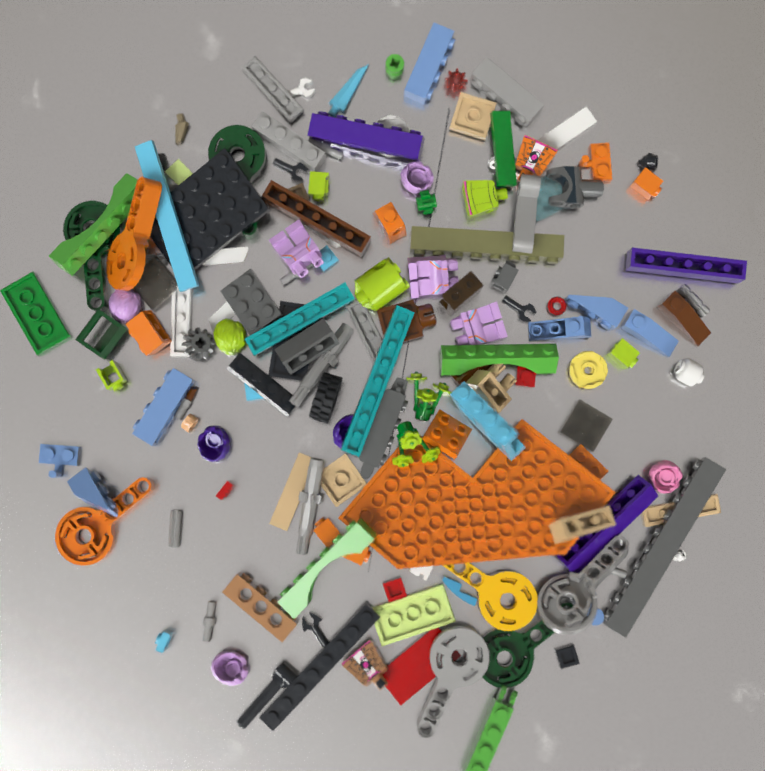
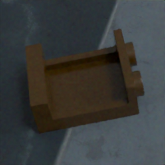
M470 271L442 294L443 299L439 301V304L451 317L477 296L484 285Z

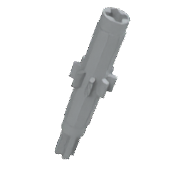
M341 324L335 332V336L340 344L319 356L299 384L300 386L289 400L293 405L299 407L307 394L317 385L323 372H326L328 367H335L339 360L336 356L354 331L349 325Z
M310 458L305 490L299 493L298 500L303 501L299 521L297 554L306 555L308 553L317 504L320 505L323 501L324 494L319 493L324 460L320 458Z

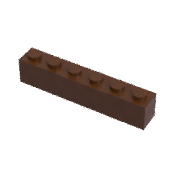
M272 180L262 194V198L270 206L295 220L299 219L302 224L360 257L363 256L371 242V236Z

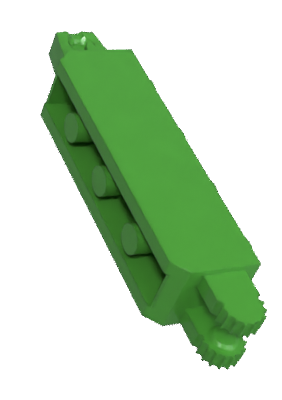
M502 685L497 697L492 699L462 771H488L514 711L513 705L518 695L517 691H512L506 703L502 701L506 693V686Z

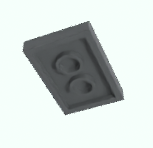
M251 268L220 290L249 335L265 328L283 316Z

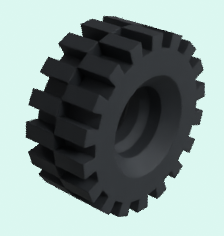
M323 372L315 392L309 418L326 424L329 423L342 384V377Z

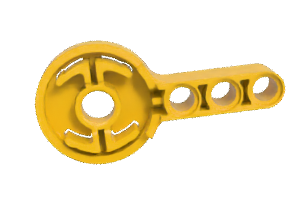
M464 563V569L457 572L454 570L455 564L442 565L477 590L481 614L493 627L504 631H514L526 626L533 619L538 606L537 593L533 584L520 573L500 571L493 574H485L471 563ZM477 572L480 574V580L473 583L470 581V576L472 573ZM505 593H511L515 598L514 604L508 608L503 607L500 603V598Z

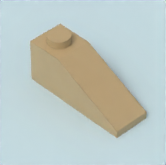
M606 506L559 519L549 524V528L555 544L612 527L616 523L610 507Z

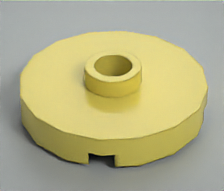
M583 351L577 354L569 365V376L572 382L583 389H593L600 386L608 373L607 363L604 358L593 351ZM586 367H589L591 370L589 374L585 373Z

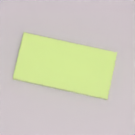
M444 584L373 607L380 615V618L375 622V627L381 646L456 622Z

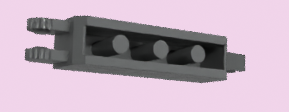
M397 377L391 389H386L359 457V460L364 462L361 468L362 471H360L363 479L370 478L374 467L379 468V465H384L387 458L384 452L386 447H391L394 440L391 434L393 429L397 430L401 422L398 416L400 411H405L408 401L405 400L408 381Z

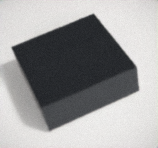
M574 644L555 649L560 669L580 664Z

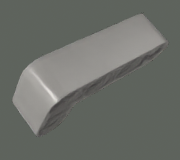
M521 174L516 200L513 252L532 254L541 176Z

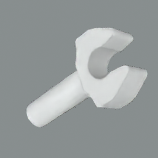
M307 78L300 79V84L297 88L287 90L292 97L301 94L306 99L311 98L315 93L314 88L310 90L304 89L305 86L312 84V80Z

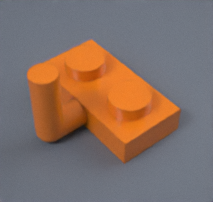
M590 144V160L588 155H583L578 163L579 167H591L592 180L612 181L610 144Z

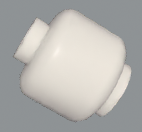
M691 358L681 359L674 369L676 379L687 386L700 384L705 376L703 374V366Z

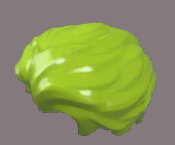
M226 318L216 324L214 341L222 352L227 355H235L244 348L246 332L242 323Z

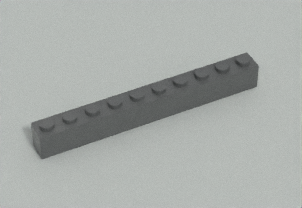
M703 457L701 460L697 459L692 469H694V472L684 480L682 485L685 487L682 492H678L673 499L674 506L671 510L668 508L663 516V519H665L664 523L656 527L653 532V536H655L653 541L646 544L643 549L644 556L635 562L633 566L635 571L632 576L628 575L625 579L623 591L616 594L613 600L615 603L611 610L608 609L604 614V624L625 638L726 471L724 467L706 457Z

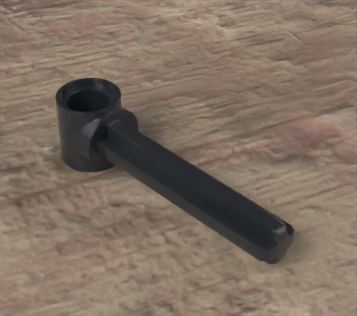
M285 662L272 674L273 680L237 720L236 723L240 728L246 729L281 688H287L297 677L298 674Z

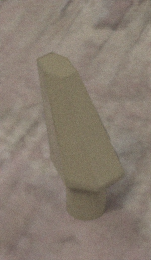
M182 113L176 115L178 121L175 125L176 145L183 142L189 122L185 121L184 114Z

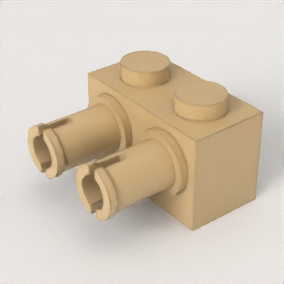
M493 364L487 371L477 370L466 382L498 413L512 400L507 391L517 382L514 379L515 377L509 373L506 374L500 383L496 380V377L506 369V366L503 364Z

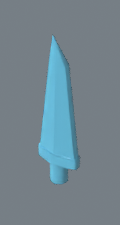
M368 65L357 69L333 99L330 100L329 105L332 108L328 113L331 117H335L338 111L344 112Z

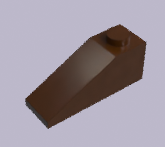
M677 291L668 294L656 307L697 347L711 334L691 305Z

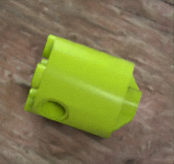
M388 257L354 280V295L363 307L376 312L405 292L410 285L399 274L401 270L395 262L393 263Z

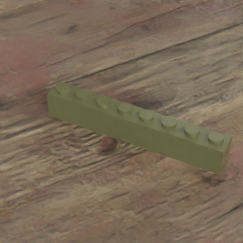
M412 226L410 252L416 256H425V253L433 254V256L452 255L453 258H463V256H471V259L490 257V260L509 258V261L513 262L520 261V259H528V262L531 263L546 260V263L557 264L564 257L565 235L535 233L533 251L530 254L512 251L514 232Z

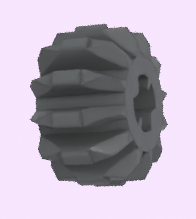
M200 327L195 328V331L192 329L188 330L189 335L183 336L184 340L187 341L182 343V346H187L184 353L190 352L189 358L191 359L195 356L197 360H201L202 357L208 358V353L214 351L210 347L215 345V342L210 341L213 335L207 336V329L201 332ZM196 341H198V343L201 342L200 347H198L199 345L196 346Z

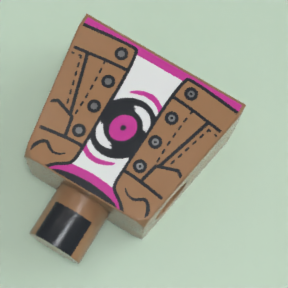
M372 640L366 642L341 664L364 686L368 687L374 683L380 691L388 685V682L382 675L388 670V666L375 642Z

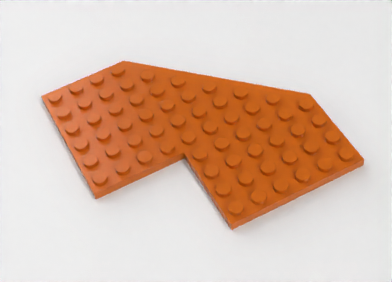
M521 419L514 429L519 433L516 438L525 446V449L511 461L497 448L473 478L441 452L433 462L422 463L421 457L426 454V451L421 444L416 445L414 449H404V455H411L414 459L413 463L406 467L393 465L392 458L400 455L398 447L338 519L348 526L353 520L357 522L362 518L378 534L369 545L397 569L564 555L578 538L555 544L549 524L562 518L602 508L612 498L615 491L530 424ZM424 441L429 449L435 448L431 444Z

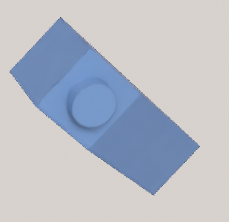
M635 309L628 313L620 326V329L667 357L671 356L679 342L656 322Z

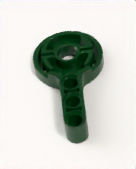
M231 125L221 129L214 135L209 144V160L224 148L230 154L235 149L243 150L245 152L244 158L236 162L250 182L253 183L259 176L258 174L263 169L266 161V150L261 137L253 129L243 125ZM258 220L252 224L254 230L251 233L242 232L245 238L254 239L258 236Z
M85 201L73 207L67 214L63 225L65 240H69L85 231L87 225L96 222L108 205L100 201ZM122 224L84 263L87 305L95 312L98 308L105 312L109 307L105 259L110 250L111 240L113 242L122 233ZM94 262H98V268L91 270V265ZM99 280L100 286L97 289H93V283ZM97 299H101V300H102L101 306L98 307V308H95V307H94L95 301H96Z
M566 600L560 601L562 608L566 605H569L570 609L574 607L573 604ZM541 617L522 631H504L497 628L488 631L482 636L485 643L487 642L486 645L489 651L488 668L482 678L487 683L499 688L502 685L506 686V688L519 685L528 677L532 670L534 649L553 635L555 631L547 627ZM535 629L539 630V637L532 639L530 636L531 632ZM502 651H508L511 654V661L507 665H501L497 662V656Z

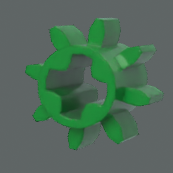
M429 190L420 191V196L416 197L418 211L423 210L424 215L433 213V208L437 207L435 194H429Z

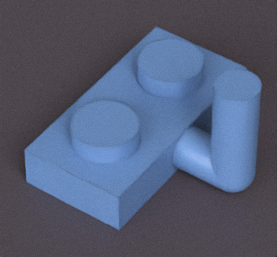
M40 444L39 463L55 464L54 470L49 471L48 475L50 478H60L63 465L79 466L81 447Z

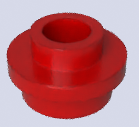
M556 296L549 300L547 308L552 315L559 316L566 311L567 304L563 298ZM554 303H558L560 309L556 310L553 307Z

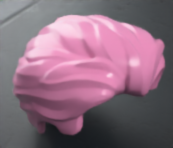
M663 460L651 467L648 478L654 489L660 493L669 494L680 486L679 481L683 478V473L672 461Z

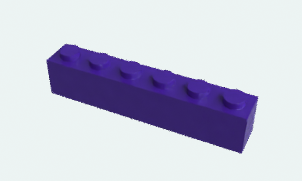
M318 111V114L312 113L307 134L311 139L417 161L421 159L425 138L419 131L410 130L409 133L403 132L402 128L391 126V129L384 128L383 124L373 122V125L365 124L366 121L361 119L349 121L345 116L336 115V118L330 117L329 113Z
M632 247L627 252L625 271L740 283L746 280L747 261Z
M637 475L606 505L610 507L616 525L579 537L566 554L555 556L568 571L580 573L614 537L622 533L658 497V494L649 482L640 475Z

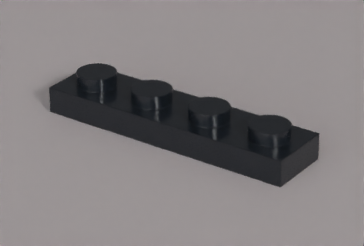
M239 352L227 369L285 416H288L295 407L289 401L293 395Z

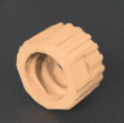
M189 414L183 420L181 428L189 433L194 429L199 419Z

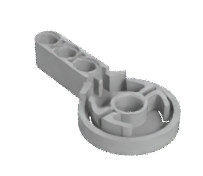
M614 537L580 573L569 572V574L555 576L542 586L537 604L539 615L547 627L557 633L570 635L584 631L593 623L598 609L595 590L628 555L629 542L625 537ZM622 545L624 549L617 550L615 546ZM607 558L610 559L612 562L609 564H605L602 562V560ZM591 572H596L599 574V576L596 578H592L589 576V574ZM565 597L572 598L575 601L574 607L571 609L562 608L560 606L561 599Z
M449 627L440 632L432 642L430 663L437 679L417 719V731L422 738H430L434 735L455 689L476 683L483 677L488 668V647L482 636L469 627ZM463 649L467 654L465 660L455 662L451 657L453 651ZM441 687L448 689L445 694H439L437 690ZM432 705H437L439 710L431 712L429 708ZM424 723H429L431 727L427 730H423L421 728V725Z

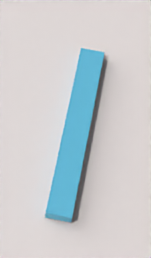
M153 140L135 146L143 176L160 181L162 184L156 218L179 291L184 292L199 286L155 143Z

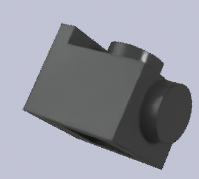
M506 261L503 268L499 266L494 275L497 279L493 278L490 285L507 293L519 271L516 269V265Z

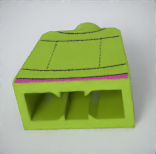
M465 180L462 183L468 220L496 211L499 207L498 201L508 199L507 189H496L493 180Z

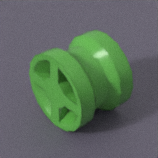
M392 54L388 56L385 67L387 74L394 78L402 75L404 59L400 55Z

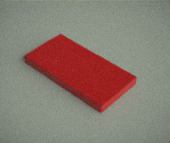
M440 628L427 631L387 664L388 670L382 674L388 682L386 688L400 706L436 677L430 663V648L436 636L442 632ZM456 649L451 657L456 661L461 657V654Z

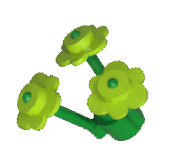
M416 371L411 373V376L406 377L407 380H414L415 404L413 410L416 411L415 417L420 420H430V416L434 415L435 408L443 392L452 393L449 390L450 386L439 382V384L433 383V386L439 389L437 394L429 388L419 389V380L427 379V376H422V373Z
M405 421L398 425L399 434L397 438L400 455L392 458L393 465L406 467L413 463L414 459L411 455H404V449H414L419 444L426 451V454L421 457L422 463L433 462L438 458L441 452L439 447L429 449L418 433L417 428H413L410 421Z

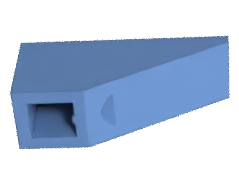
M569 294L565 298L568 306L575 310H582L586 317L591 320H598L600 325L607 330L617 328L628 310V307L608 297Z
M585 316L528 322L530 342L591 337L590 318Z
M85 467L67 481L74 495L83 502L115 517L119 516L115 510L117 507L115 502L107 496L109 491L100 483L101 477L96 471L92 472Z

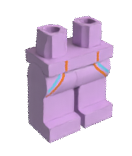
M298 219L285 228L295 247L283 230L270 238L269 242L292 273L303 278L309 272L306 268L312 263L316 268L324 262L318 246Z
M445 255L407 258L411 299L419 298L422 295L444 294L459 281L458 276L448 277V271L458 270L456 258H446Z
M497 301L460 313L459 317L450 321L453 331L462 328L464 335L455 338L457 345H484L508 337L503 320L499 321L502 316Z

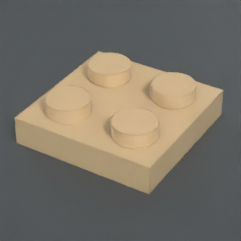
M461 92L449 130L485 140L491 123L490 113L495 110L497 103Z
M346 453L323 469L321 487L335 507L359 492L367 484Z

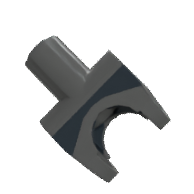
M555 167L546 172L547 178L557 181L562 186V193L560 195L548 198L550 206L570 209L580 208L584 206L583 197H601L603 195L604 183L602 180L582 179L580 167Z

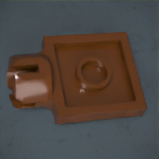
M409 300L381 308L377 311L383 335L386 332L396 305L415 312L404 342L424 337L423 330L437 324L435 314L430 315L435 312L433 306L429 303L416 306L414 300Z

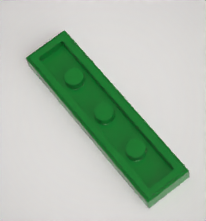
M492 111L490 117L497 187H514L517 185L511 114L510 111Z

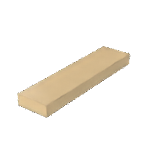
M299 452L269 524L288 531L300 502L298 500L299 493L305 490L308 466L312 457Z
M718 494L710 496L698 517L721 513ZM669 502L648 506L642 512L644 527L663 524L665 512L668 508L671 510L675 503Z

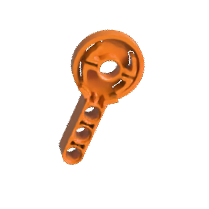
M140 177L137 180L125 229L114 239L107 256V278L114 289L123 291L133 289L143 274L146 262L145 247L149 246L147 239L150 238L162 191L160 181L146 177Z
M148 477L139 478L115 497L113 501L118 508L119 516L117 517L94 507H79L66 513L59 521L55 532V542L60 554L67 561L82 566L95 564L103 560L114 546L116 537L115 524L154 491V481ZM143 481H146L149 485L148 490L145 492L140 487ZM128 493L132 494L134 498L131 504H128L125 500ZM81 529H87L91 533V540L87 544L80 542L78 539V533Z

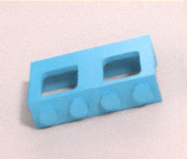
M465 381L450 394L458 409L511 461L525 449V446L516 438L519 433Z

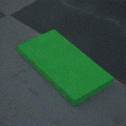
M32 271L0 290L37 356L42 355L72 337L35 272Z

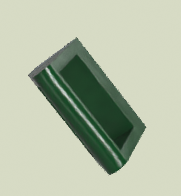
M98 308L75 340L105 360L127 328ZM103 316L112 324L95 347H93L84 340Z

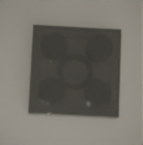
M154 256L145 265L143 274L134 289L151 310H156L178 289L176 278L157 256Z
M579 399L559 433L594 452L613 419Z

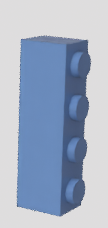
M433 23L404 89V97L425 105L427 99H431L434 92L432 86L434 82L438 83L441 72H439L441 65L445 66L448 60L447 51L448 49L452 50L456 39L453 38L454 30Z
M175 368L167 371L163 378L165 380L163 385L159 386L153 394L155 398L145 406L143 410L145 414L133 426L134 431L132 434L151 446L157 445L179 409L181 401L196 382Z

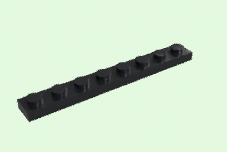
M365 603L259 718L274 731L375 624L380 615L368 603Z

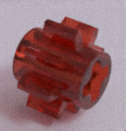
M458 68L454 72L448 71L449 78L444 79V83H448L446 90H452L454 94L459 90L463 92V85L468 83V80L464 79L466 73L459 72Z

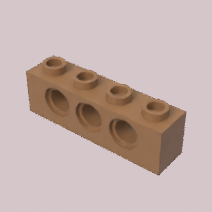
M239 572L222 593L280 642H283L298 624L297 617L293 619L277 603L278 600L273 597L271 599L266 595L268 592L262 586H255L251 582L253 579L249 575ZM244 588L251 590L252 596L250 598H245L242 595ZM264 601L267 604V609L259 610L257 602ZM272 614H280L282 621L275 623L272 620Z

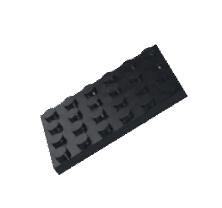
M226 148L221 150L170 192L194 270L271 210ZM155 215L150 237L171 266Z

